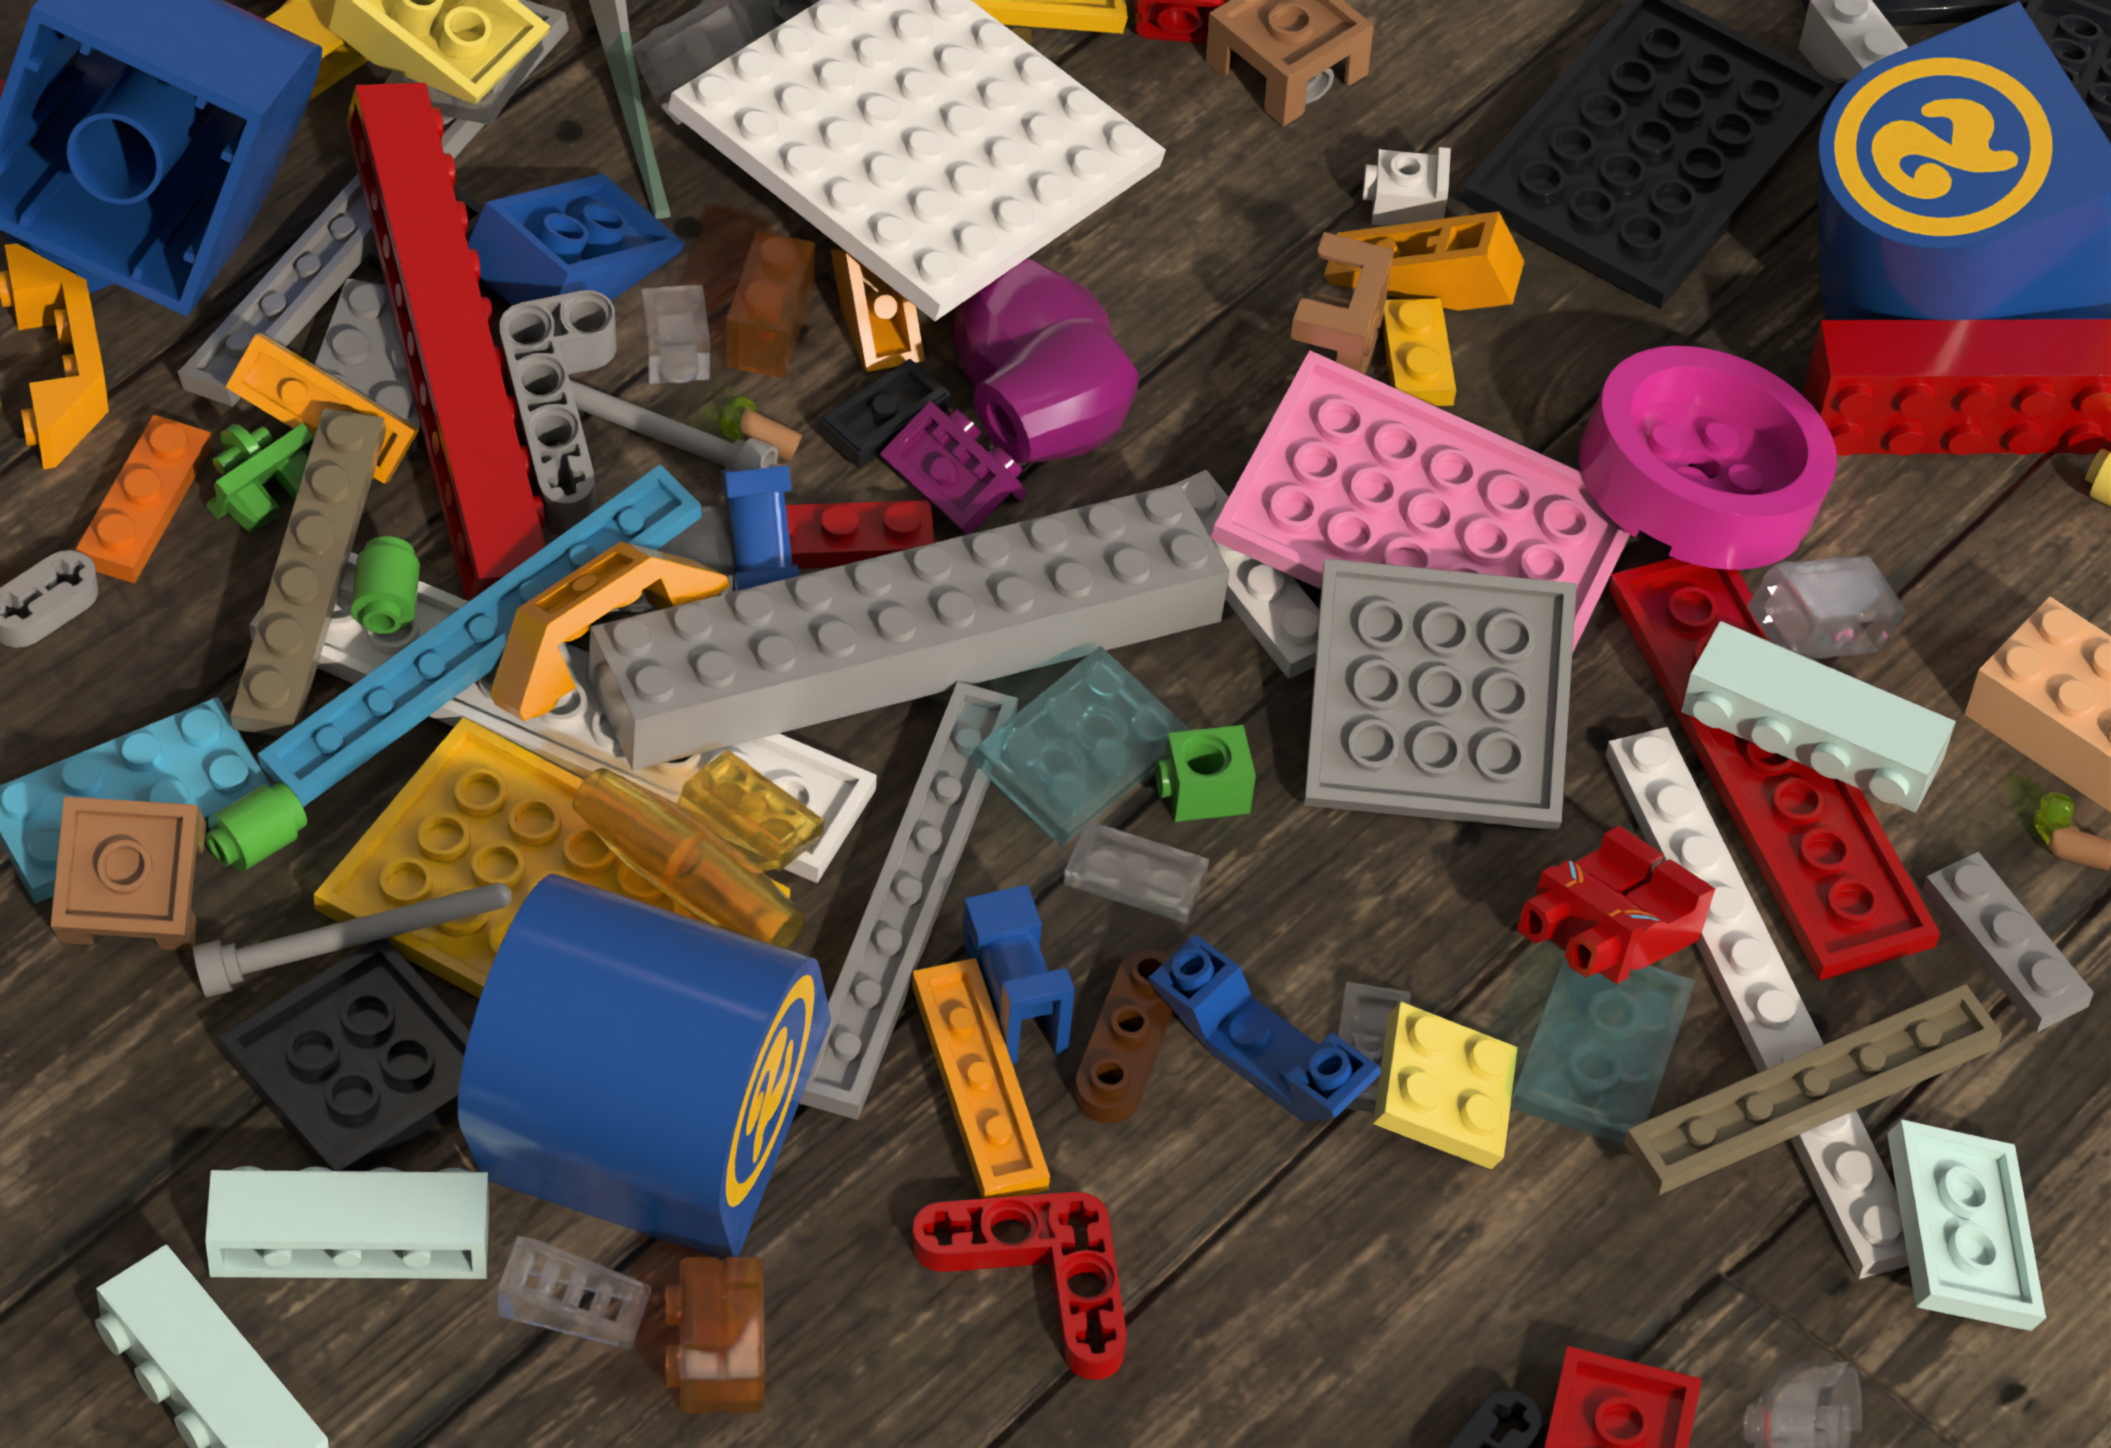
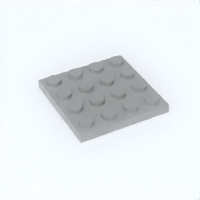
M1325 559L1322 570L1304 806L1559 830L1562 823L1577 583Z

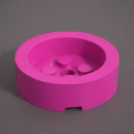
M1665 346L1636 353L1618 364L1610 373L1582 436L1579 446V465L1582 477L1594 500L1617 525L1634 538H1636L1641 530L1651 537L1672 546L1668 556L1709 568L1744 570L1764 567L1779 562L1797 550L1801 540L1809 532L1834 480L1837 470V454L1832 435L1820 414L1797 390L1775 374L1750 361L1721 351L1692 346Z

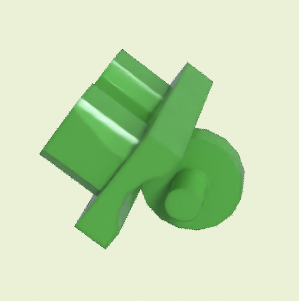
M304 423L262 451V448L273 441L270 432L263 426L249 434L240 425L232 424L221 432L220 439L225 451L213 459V464L221 474H225L235 466L236 468L215 482L216 496L206 504V507L217 520L229 513L250 534L262 528L277 515L280 508L265 490L267 486L276 480L292 499L296 500L309 457V449L314 440V435Z

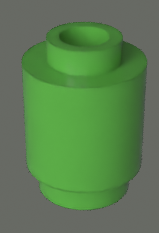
M392 536L374 538L367 542L364 550L356 559L351 614L359 624L374 633H394L409 626L415 618L420 563L415 556L414 548L407 541Z
M277 782L270 787L261 784L210 815L208 818L210 831L205 834V840L212 855L222 866L228 867L232 865L237 870L244 872L295 841L298 837L297 831L307 825V817L300 801L286 784Z

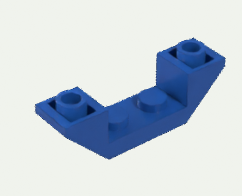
M1196 934L1149 977L1152 986L1212 1056L1302 1122L1335 1119L1381 1074L1379 1065L1333 1032L1320 1044H1317L1252 997L1241 967Z

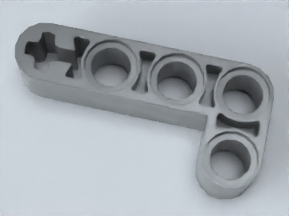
M593 290L577 291L521 302L506 310L500 320L501 347L504 352L506 365L505 374L510 394L514 395L517 402L518 425L523 445H527L530 452L531 477L536 495L541 497L543 502L546 526L559 534H564L597 510L594 470L569 374L594 370L605 366L613 359L617 351L615 308L608 297ZM585 328H594V329H597V330L592 331V332H583V331H580V330L585 329ZM525 340H535V341H537V342L532 343V344H522V343H519V342H522V341H525ZM539 390L550 391V393L545 395L532 394ZM551 441H560L565 443L560 446L551 447L545 445L546 443H549ZM569 481L571 495H564L563 490L559 487V483Z

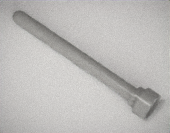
M570 380L577 409L723 465L725 470L741 471L767 468L770 464L777 463L778 449L774 445L756 438H750L747 441L738 439L732 443ZM539 390L536 393L545 395L550 393V391Z
M498 882L238 949L235 943L222 945L220 939L193 946V953L199 980L206 998L233 991V984L244 981V974L502 909L510 903L512 893L506 884Z

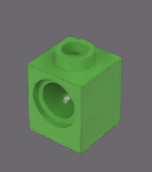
M1244 725L1168 733L1165 759H1158L1155 762V778L1159 797L1170 798L1175 822L1250 814L1256 775Z

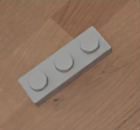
M1979 852L1926 877L1922 892L2036 1033L2089 1007L2094 992Z

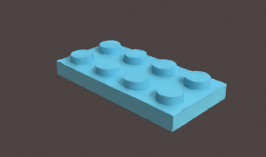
M216 697L0 785V843L34 904L54 896L64 796L198 805L206 821V833L210 831L208 824L210 815L261 784L269 787L271 785L238 730L233 729L231 718L219 698Z

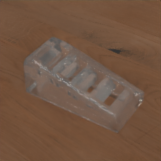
M518 1235L498 1287L499 1316L631 1350L651 1295V1285L545 1242ZM529 1276L540 1278L536 1290L525 1286ZM557 1283L568 1285L562 1301L552 1297ZM584 1290L595 1292L589 1311L579 1308ZM611 1297L623 1300L616 1322L604 1318Z

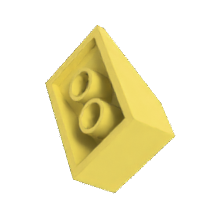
M335 0L329 29L373 64L476 104L549 33L551 26L518 0Z

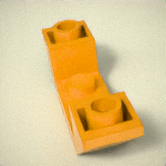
M17 243L4 245L8 270L0 271V299L2 308L14 306L18 330L56 325L59 346H72L73 354L62 356L65 378L29 383L33 408L21 410L26 446L39 445L43 469L56 468L109 412L104 370L87 280Z
M622 541L618 542L517 608L490 691L494 705L524 722L529 718L539 717L550 712L557 705L558 699L577 688L557 645L581 637L590 629L591 623L612 609L621 608L636 601L641 596L642 590L648 603L661 610L717 596L730 587L727 577L692 559Z

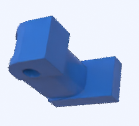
M778 463L770 464L767 468L741 471L733 469L719 470L721 494L725 497L733 560L734 570H731L733 592L799 576L798 565L792 562L784 495L785 491H792L789 465Z
M1028 885L964 899L963 936L968 959L976 958L1012 1064L1018 1062L1021 1021L1033 1017L1042 1016L1055 1055L1068 1052L1075 992L1067 968L1048 972L1040 950L1042 923Z

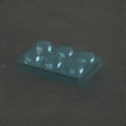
M1099 646L978 744L970 761L1060 846H1063L1155 769L1156 760L1165 759L1168 733L1189 731L1190 729L1103 647Z
M1564 956L1515 1088L1510 1108L1624 1145L1627 1129L1649 1119L1696 980L1656 967L1647 966L1639 970L1631 968L1629 978L1615 984L1599 972L1585 978L1568 966L1567 959Z

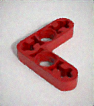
M1062 1192L944 1201L929 1204L918 1212L913 1222L911 1248L915 1259L922 1266L932 1271L953 1272L1050 1264L1062 1351L1066 1365L1074 1374L1092 1380L1110 1377L1119 1370L1124 1361L1127 1332L1109 1214L1105 1205L1097 1197L1085 1192ZM1080 1218L1083 1227L1087 1228L1085 1250L1075 1252L1074 1230L1071 1225H1068L1069 1219ZM1015 1220L1022 1223L1028 1229L1029 1235L1019 1243L1009 1244L999 1241L992 1234L991 1229L1000 1221ZM980 1224L979 1244H972L973 1232H971V1225ZM939 1228L947 1229L949 1238H952L951 1244L946 1246L938 1245V1239L936 1236H933L934 1230ZM1091 1273L1103 1281L1105 1289L1097 1296L1081 1297L1069 1289L1067 1282L1076 1274ZM1098 1318L1097 1332L1099 1342L1105 1346L1104 1352L1099 1354L1091 1353L1089 1344L1085 1343L1087 1320Z

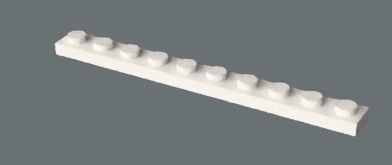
M1668 727L1609 741L1605 755L1647 843L1664 854L1662 863L1671 859L1716 888L1700 940L1695 943L1758 1073L1823 1046L1824 1044ZM1852 1111L1790 1138L1858 1280L1909 1266L1897 1192L1857 1111Z

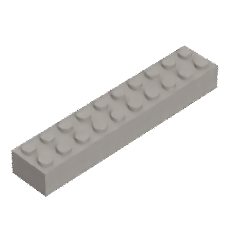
M1180 483L591 626L588 678L633 771L954 689L957 681L972 685L1221 622L1230 570Z

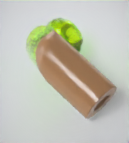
M744 396L731 397L726 402L725 408L719 411L718 423L726 437L744 441L756 438L774 445L778 449V457L790 462L802 438L801 433L759 414L754 402Z
M2058 792L2045 794L2041 798L2040 809L2034 811V826L2051 852L2060 859L2109 872L2111 867V839L2079 830L2073 819H2071L2075 805L2069 796Z

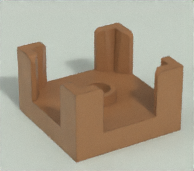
M1230 0L1209 13L1206 63L1221 76L1229 74L1231 49L1234 50L1267 78L1264 109L1268 115L1284 127L1305 112L1308 80L1345 58L1344 82L1347 85H1352L1368 75L1374 25L1344 0Z
M1324 232L1317 250V257L1362 268L1351 301L1322 293H1316L1313 300L1301 299L1293 318L1292 339L1338 351L1337 363L1366 375L1382 329L1394 249ZM1296 374L1286 376L1282 398L1287 393Z
M64 796L50 926L60 942L93 945L94 937L92 935L154 938L161 949L193 951L197 924L196 916L191 909L196 853H203L206 831V821L198 805Z

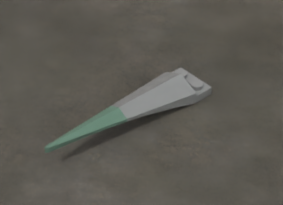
M589 0L653 215L657 219L671 217L641 99L629 31L626 0Z

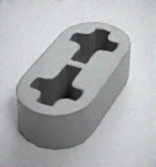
M73 550L59 551L43 559L0 588V643L14 648L27 647L43 639L88 609L98 596L95 564L90 557L82 552ZM63 578L66 580L60 584L57 583V581ZM78 580L80 581V583L75 586H72L70 584ZM14 611L17 614L7 618L8 613ZM29 613V617L23 620L19 617Z

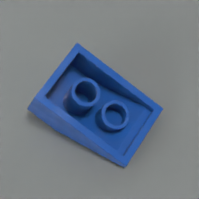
M602 173L486 202L470 237L468 247L469 249L475 248L478 252L481 282L489 289L498 292L513 306L521 302L584 290L602 293L610 300H613L681 253L685 243L607 175Z

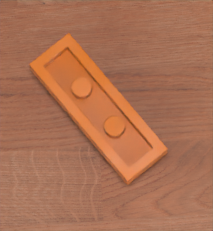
M157 415L152 416L75 551L82 552L90 557L95 564L96 572L135 584L212 449L211 432Z

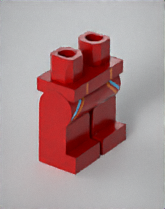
M1619 825L1604 833L1599 849L1576 862L1568 860L1558 867L1553 865L1541 872L1536 893L1524 903L1517 928L1520 934L1535 944L1550 939L1565 949L1564 956L1567 959L1568 966L1585 978L1599 972L1615 984H1618L1629 978L1631 968L1634 970L1645 968L1699 941L1716 888L1671 859L1662 863L1664 854Z

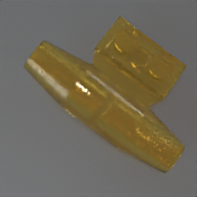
M727 749L684 782L677 804L606 768H599L593 771L579 786L573 799V809L625 865L700 921L784 949H788L795 941L804 924V914L763 871L776 869L780 872L820 840L823 835L825 820Z

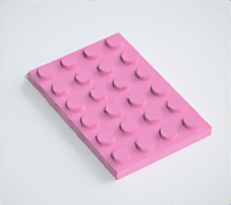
M1310 350L1219 515L1211 535L1213 541L1321 589L1322 570L1325 559L1577 583L1572 654L1630 537V534L1617 525L1594 500L1585 484L1582 472Z

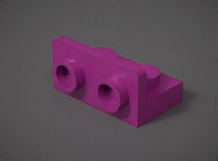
M931 400L880 453L890 466L923 496L931 500V503L966 535L972 534L1009 494L1020 503L1029 494L1016 479L1023 469L1003 449L995 445L990 452H987L975 441L982 434L981 431L965 415L955 408L947 416Z

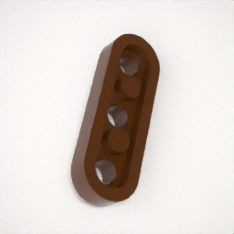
M1151 949L1139 950L1125 957L1118 967L1076 1074L1074 1091L1076 1104L1084 1115L1094 1121L1101 1123L1123 1121L1133 1115L1140 1104L1175 1013L1152 986L1150 980L1141 977L1142 975H1152L1171 957L1164 952ZM1123 1025H1130L1132 1027L1139 1028V1030L1136 1032H1127L1121 1029L1120 1027ZM1103 1077H1110L1111 1079L1118 1080L1119 1082L1117 1084L1108 1085L1101 1082L1099 1079Z

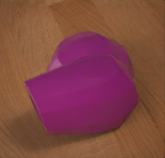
M1025 259L956 307L951 336L958 358L962 362L965 378L975 389L974 403L977 414L991 441L1003 449L1016 463L1044 462L1080 456L1113 440L1121 429L1135 399L1139 373L1124 348L1112 335L1107 312L1089 289L1037 261Z

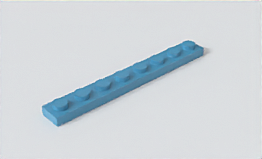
M659 464L258 753L261 768L275 783L283 782L296 795L302 807L306 806L497 667L500 663L518 607L620 541L658 550L702 518L701 504Z

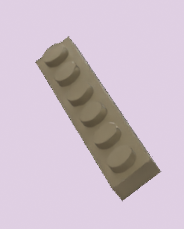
M325 408L322 410L230 714L234 730L282 737L301 723L385 438L384 417Z
M1965 984L1627 1129L1624 1145L1659 1196L1998 1048L2002 1032L1968 985Z

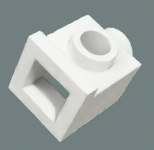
M1439 147L1438 155L1379 149L1377 165H1365L1362 200L1373 201L1371 225L1391 226L1444 219L1449 192L1451 148Z

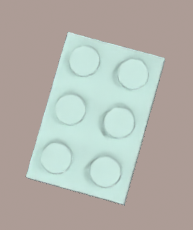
M1901 1119L1887 1135L1916 1307L2032 1331L2046 1319L2015 1144Z

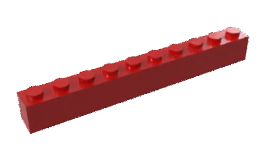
M426 83L355 85L346 125L464 600L469 602L546 547L542 533L545 522L544 506L539 495L533 496L530 487L531 456L527 445L519 444L516 433L518 427V406L514 395L506 394L503 382L506 370L505 356L500 345L494 346L491 336L493 325L492 306L488 297H481L478 286L480 279L479 255L475 248L469 249L466 240L468 227L467 210L463 201H456L453 189L455 184L454 159L450 153H444L441 143L443 136L441 110L439 107H432Z

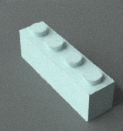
M1722 621L1719 622L1691 672L1681 711L1697 718L1709 727L1720 728L1755 743L1767 752L1778 753L1815 769L1825 777L1838 779L1873 794L1885 803L1896 804L1915 813L1944 760L1956 722Z
M242 1166L232 1170H211L205 1239L210 1277L487 1279L490 1209L488 1172H470L461 1168H446L439 1172H402L390 1167L375 1168L369 1172L332 1171L324 1167H308L301 1171H264L252 1166Z
M167 1244L96 1288L101 1317L95 1320V1325L101 1338L115 1355L125 1351L137 1366L134 1369L136 1378L147 1396L156 1404L165 1400L177 1415L174 1418L176 1427L190 1448H329L326 1435Z

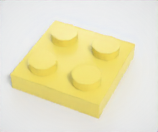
M1400 1001L1388 1014L1373 1124L1492 1170L1504 1158L1518 1047Z

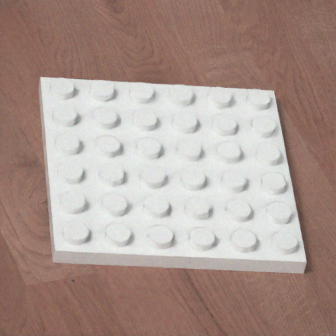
M820 0L673 91L667 109L934 321L947 314L1014 266L1159 168L1166 151L1161 145L972 0Z

